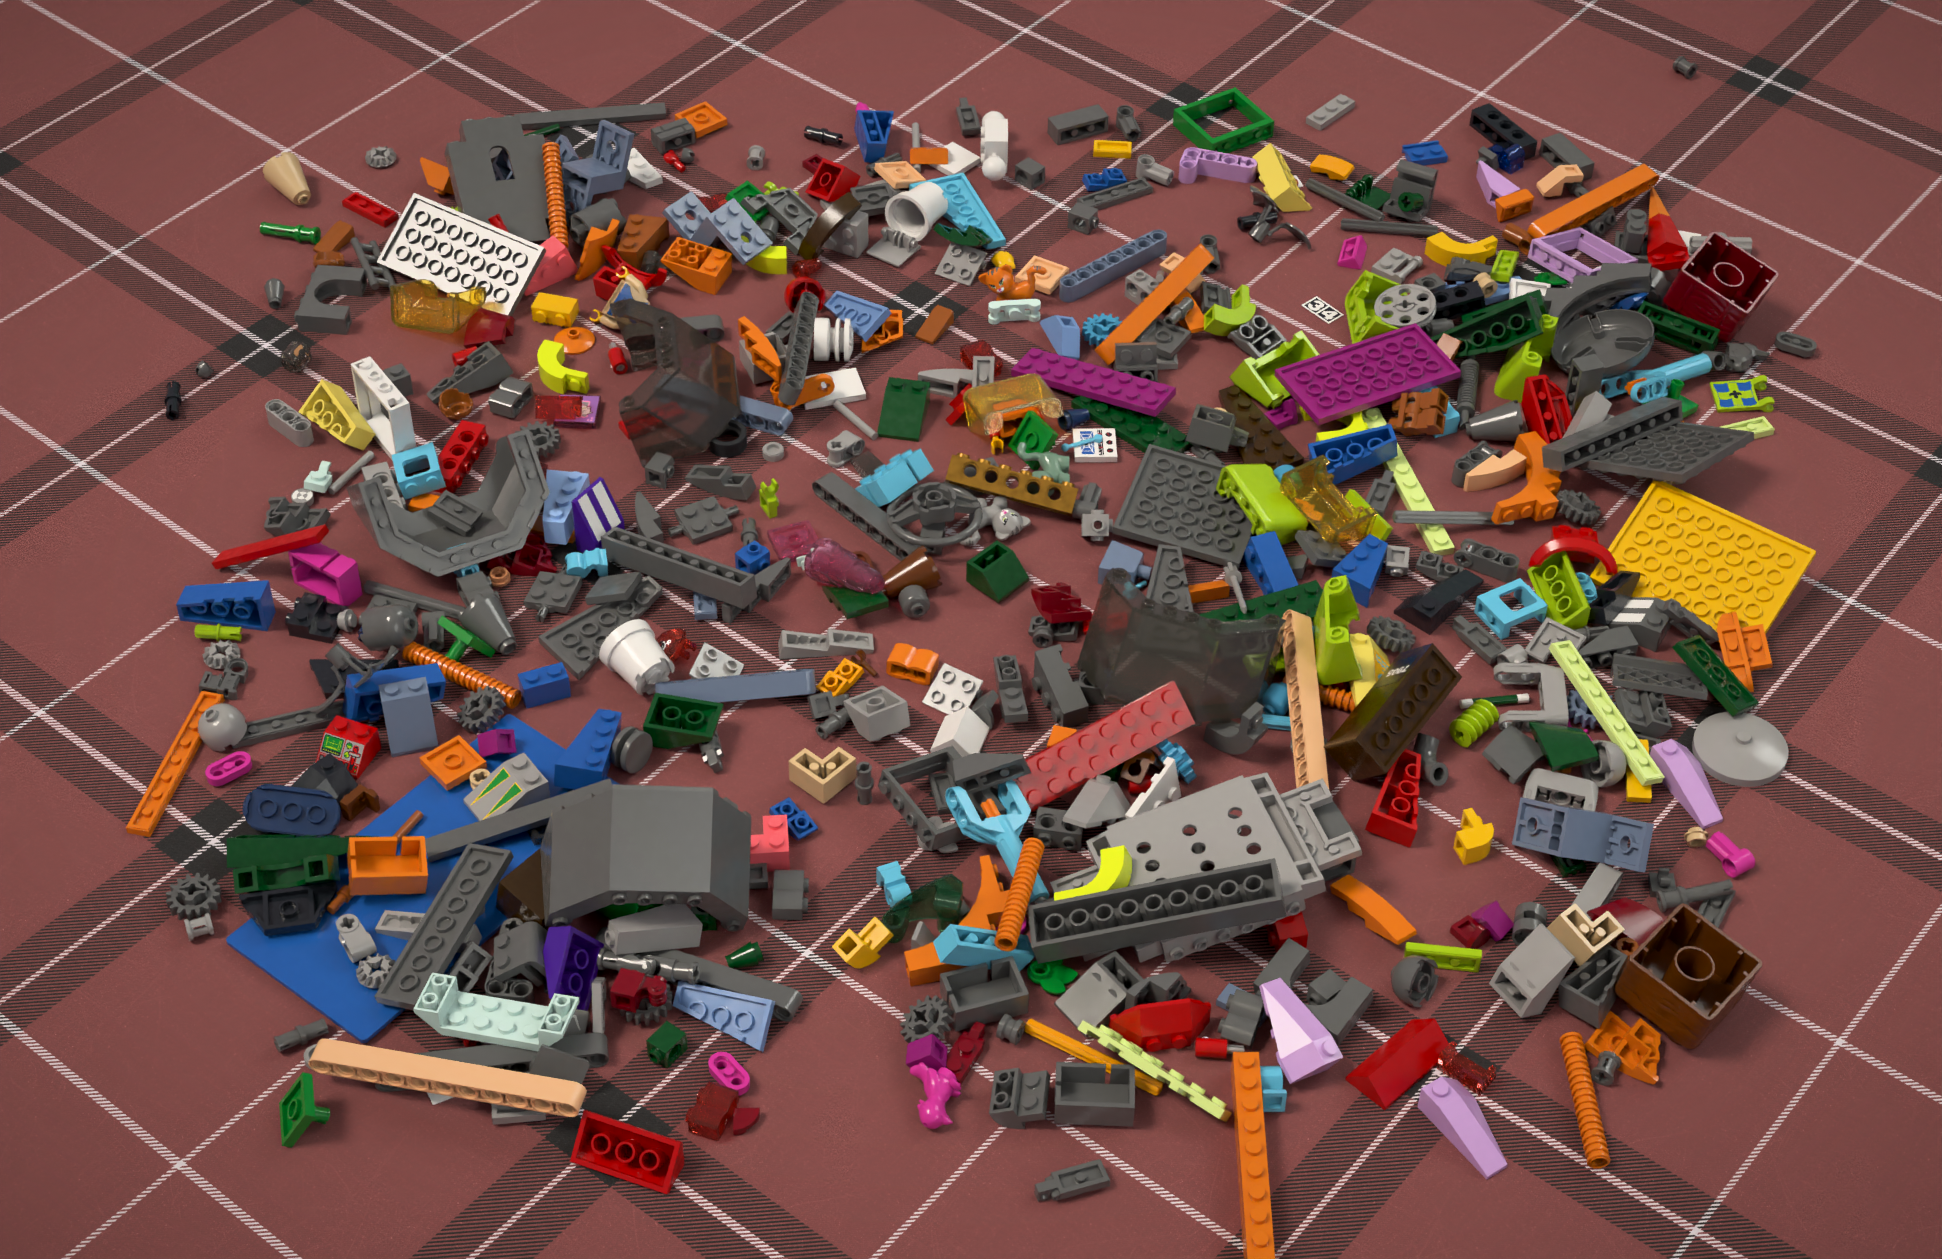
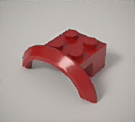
M602 245L601 248L606 259L615 270L604 266L593 277L596 296L609 301L621 282L616 272L620 276L625 274V271L621 268L622 266L626 267L630 274L643 283L646 291L649 287L661 286L667 279L666 269L659 268L657 274L642 272L626 263L615 248Z
M1567 525L1552 526L1550 541L1541 545L1533 553L1529 562L1530 567L1540 568L1545 559L1552 554L1566 551L1570 561L1594 564L1595 557H1597L1605 566L1606 575L1614 576L1618 573L1615 558L1608 549L1598 543L1597 531L1587 527L1573 529Z

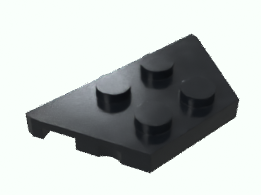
M310 659V668L314 672L319 686H321L325 699H328L339 685L337 676L331 669L333 664L328 659ZM359 659V660H361L362 662H364V663H366L367 665H369V664L378 663L379 661L384 660V659ZM393 659L382 670L399 668L398 659ZM355 663V664H356L359 668H361L363 671H368V670L365 669L364 667H362V666H360L359 664ZM350 665L344 671L340 668L338 669L345 686L347 675L358 673ZM345 688L337 699H344Z
M335 881L239 895V900L265 936L316 929L338 889Z

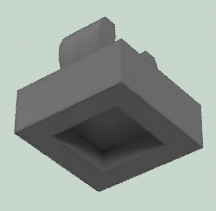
M1484 146L1478 150L1479 158L1476 160V163L1478 164L1481 160L1494 170L1499 168L1497 154Z
M1659 868L1658 873L1649 872L1647 879L1650 897L1656 898V891L1659 890L1666 892L1676 889L1674 873H1669V868Z

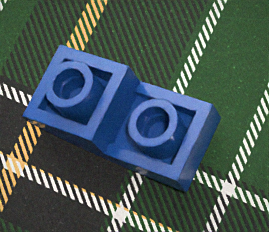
M1104 168L1102 175L1096 173L1084 174L1082 178L1087 191H1101L1127 182L1122 170L1118 168Z
M1634 293L1616 303L1609 310H1632L1633 308L1637 310L1649 293Z
M790 797L770 807L769 813L771 816L787 815L788 834L797 841L818 830L817 825L806 811H800Z

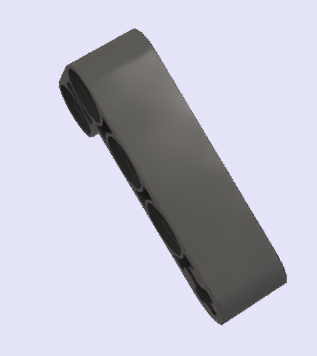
M518 918L505 920L501 925L499 935L522 925L523 922ZM493 954L485 982L486 996L535 1004L533 985L530 981L517 979V975L502 982L494 978Z

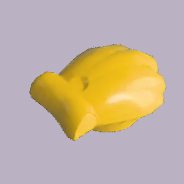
M999 251L991 258L995 267L1007 264L1012 269H1015L1014 258L1007 251Z

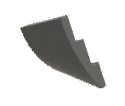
M270 497L268 500L270 510L266 512L267 519L264 523V529L278 537L324 525L331 514L327 508L310 509L307 503H289L286 497Z
M1512 725L1498 734L1482 753L1497 770L1510 775L1509 781L1512 784L1521 781L1525 773L1533 770L1537 762L1546 758L1543 756L1537 742Z
M1178 972L1154 975L1139 981L1126 991L1125 1010L1141 1004L1185 999L1191 992V988L1186 985L1187 982L1183 980L1182 975Z

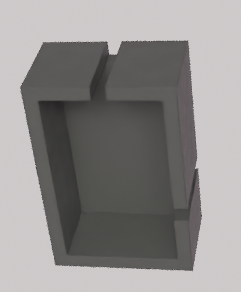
M1013 956L991 961L989 982H987L988 966L986 962L940 974V995L953 1010V1014L950 1016L954 1019L952 1024L955 1032L971 1028L976 1021L987 1024L1001 1020L1004 1014L1015 1017L1028 1013L1029 993Z
M1056 1062L1054 1124L1133 1127L1135 1065L1111 1064L1110 1084H1105L1106 1064Z

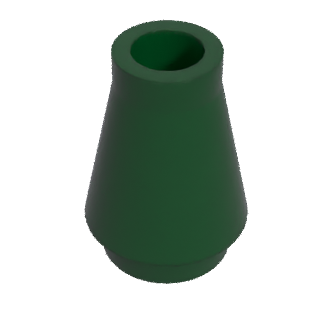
M751 941L730 955L725 956L728 966L733 969L759 965V962L764 961L758 942L751 944Z

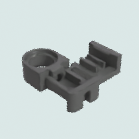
M233 658L228 661L223 671L224 677L223 674L217 676L212 675V672L205 671L199 684V693L204 690H217V693L223 694L225 699L237 700L236 689L239 683H245L248 676L247 661L242 658ZM234 667H242L244 670H242L241 672H234L231 669Z

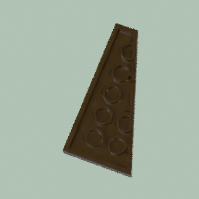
M1233 385L1219 390L1218 397L1222 408L1234 414L1237 418L1235 427L1249 432L1246 446H1236L1243 464H1266L1273 471L1281 465H1291L1294 468L1303 465L1304 457L1240 388Z

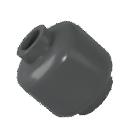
M919 585L907 586L899 594V604L907 617H921L930 608L927 593Z

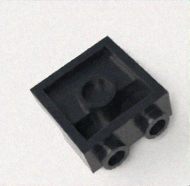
M305 592L302 598H296L293 613L289 612L286 615L285 624L288 626L289 636L332 644L340 631L337 623L338 614L349 608L348 606L327 603L326 596Z

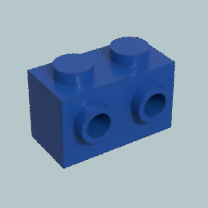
M562 662L517 674L519 690L521 691V697L526 709L571 697L569 677Z

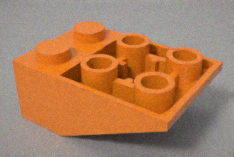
M680 237L676 238L661 258V263L694 288L713 295L717 294L732 273V253Z

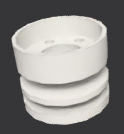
M815 318L814 361H828L830 352H834L835 359L839 362L840 352H844V362H850L854 344V331L851 326V319L845 318L844 328H841L840 318H837L835 327H831L829 318Z

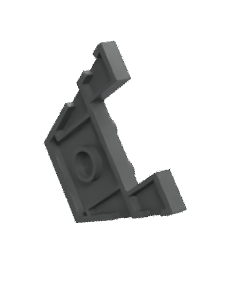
M791 188L772 191L768 195L758 194L754 198H749L748 196L743 198L740 203L752 215L765 207L787 230L791 231L793 234L786 238L783 244L795 255L798 254L805 235L814 224L818 215Z

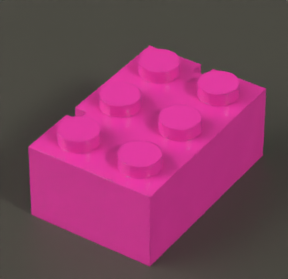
M321 542L288 551L290 565L293 567L291 570L295 584L314 594L326 596L327 601L333 604L350 606L363 595L358 564L354 559L342 554L340 555L337 550L331 549Z

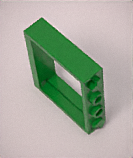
M1236 87L1176 108L1173 114V126L1200 149L1230 153L1273 137L1274 120ZM1234 106L1253 124L1212 138L1193 120Z

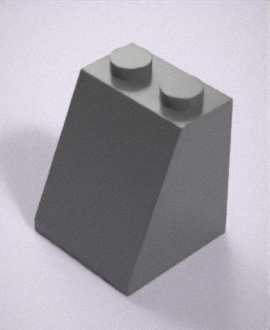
M1334 801L1313 809L1328 840L1352 831L1359 844V839ZM1356 858L1320 871L1324 881L1354 873Z

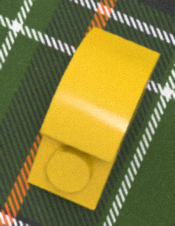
M1473 808L1463 810L1460 824L1462 830L1456 832L1453 846L1463 865L1484 859L1490 852L1494 834L1492 823L1483 825L1481 817L1476 815Z
M874 917L859 934L848 929L832 947L852 967L864 968L881 957L877 952L894 935L877 917Z

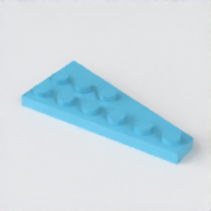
M964 173L909 184V190L925 182L935 183L943 190L942 194L948 200V209L943 217L963 231H966L969 225L982 229L993 239L991 243L982 245L987 250L1006 245L1005 237Z

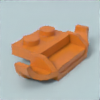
M1736 611L1724 613L1721 615L1716 628L1724 663L1750 692H1754L1751 671L1772 668V660L1763 624L1740 628Z

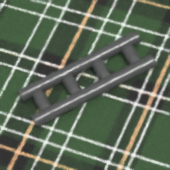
M353 237L350 242L362 268H365V274L371 288L376 290L379 286L389 287L392 293L397 292L398 287L390 270L382 265L376 267L369 264H378L376 261L381 251L377 242L372 240L369 244L360 243L358 238ZM364 251L372 252L373 255L365 254ZM374 274L383 275L384 278L375 277Z

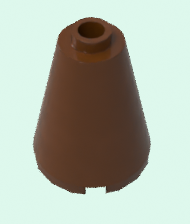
M924 546L918 547L879 579L880 584L877 586L889 599L899 597L900 592L910 585H919L925 590L942 585V582L938 581L941 577L931 556L926 558L924 554L927 551Z

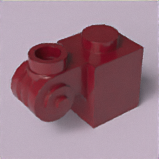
M621 968L610 990L611 1005L614 1008L636 1013L642 999L649 998V1003L652 1006H662L667 1002L668 998L667 981L662 976L656 975L651 978L646 977L645 973L637 970Z

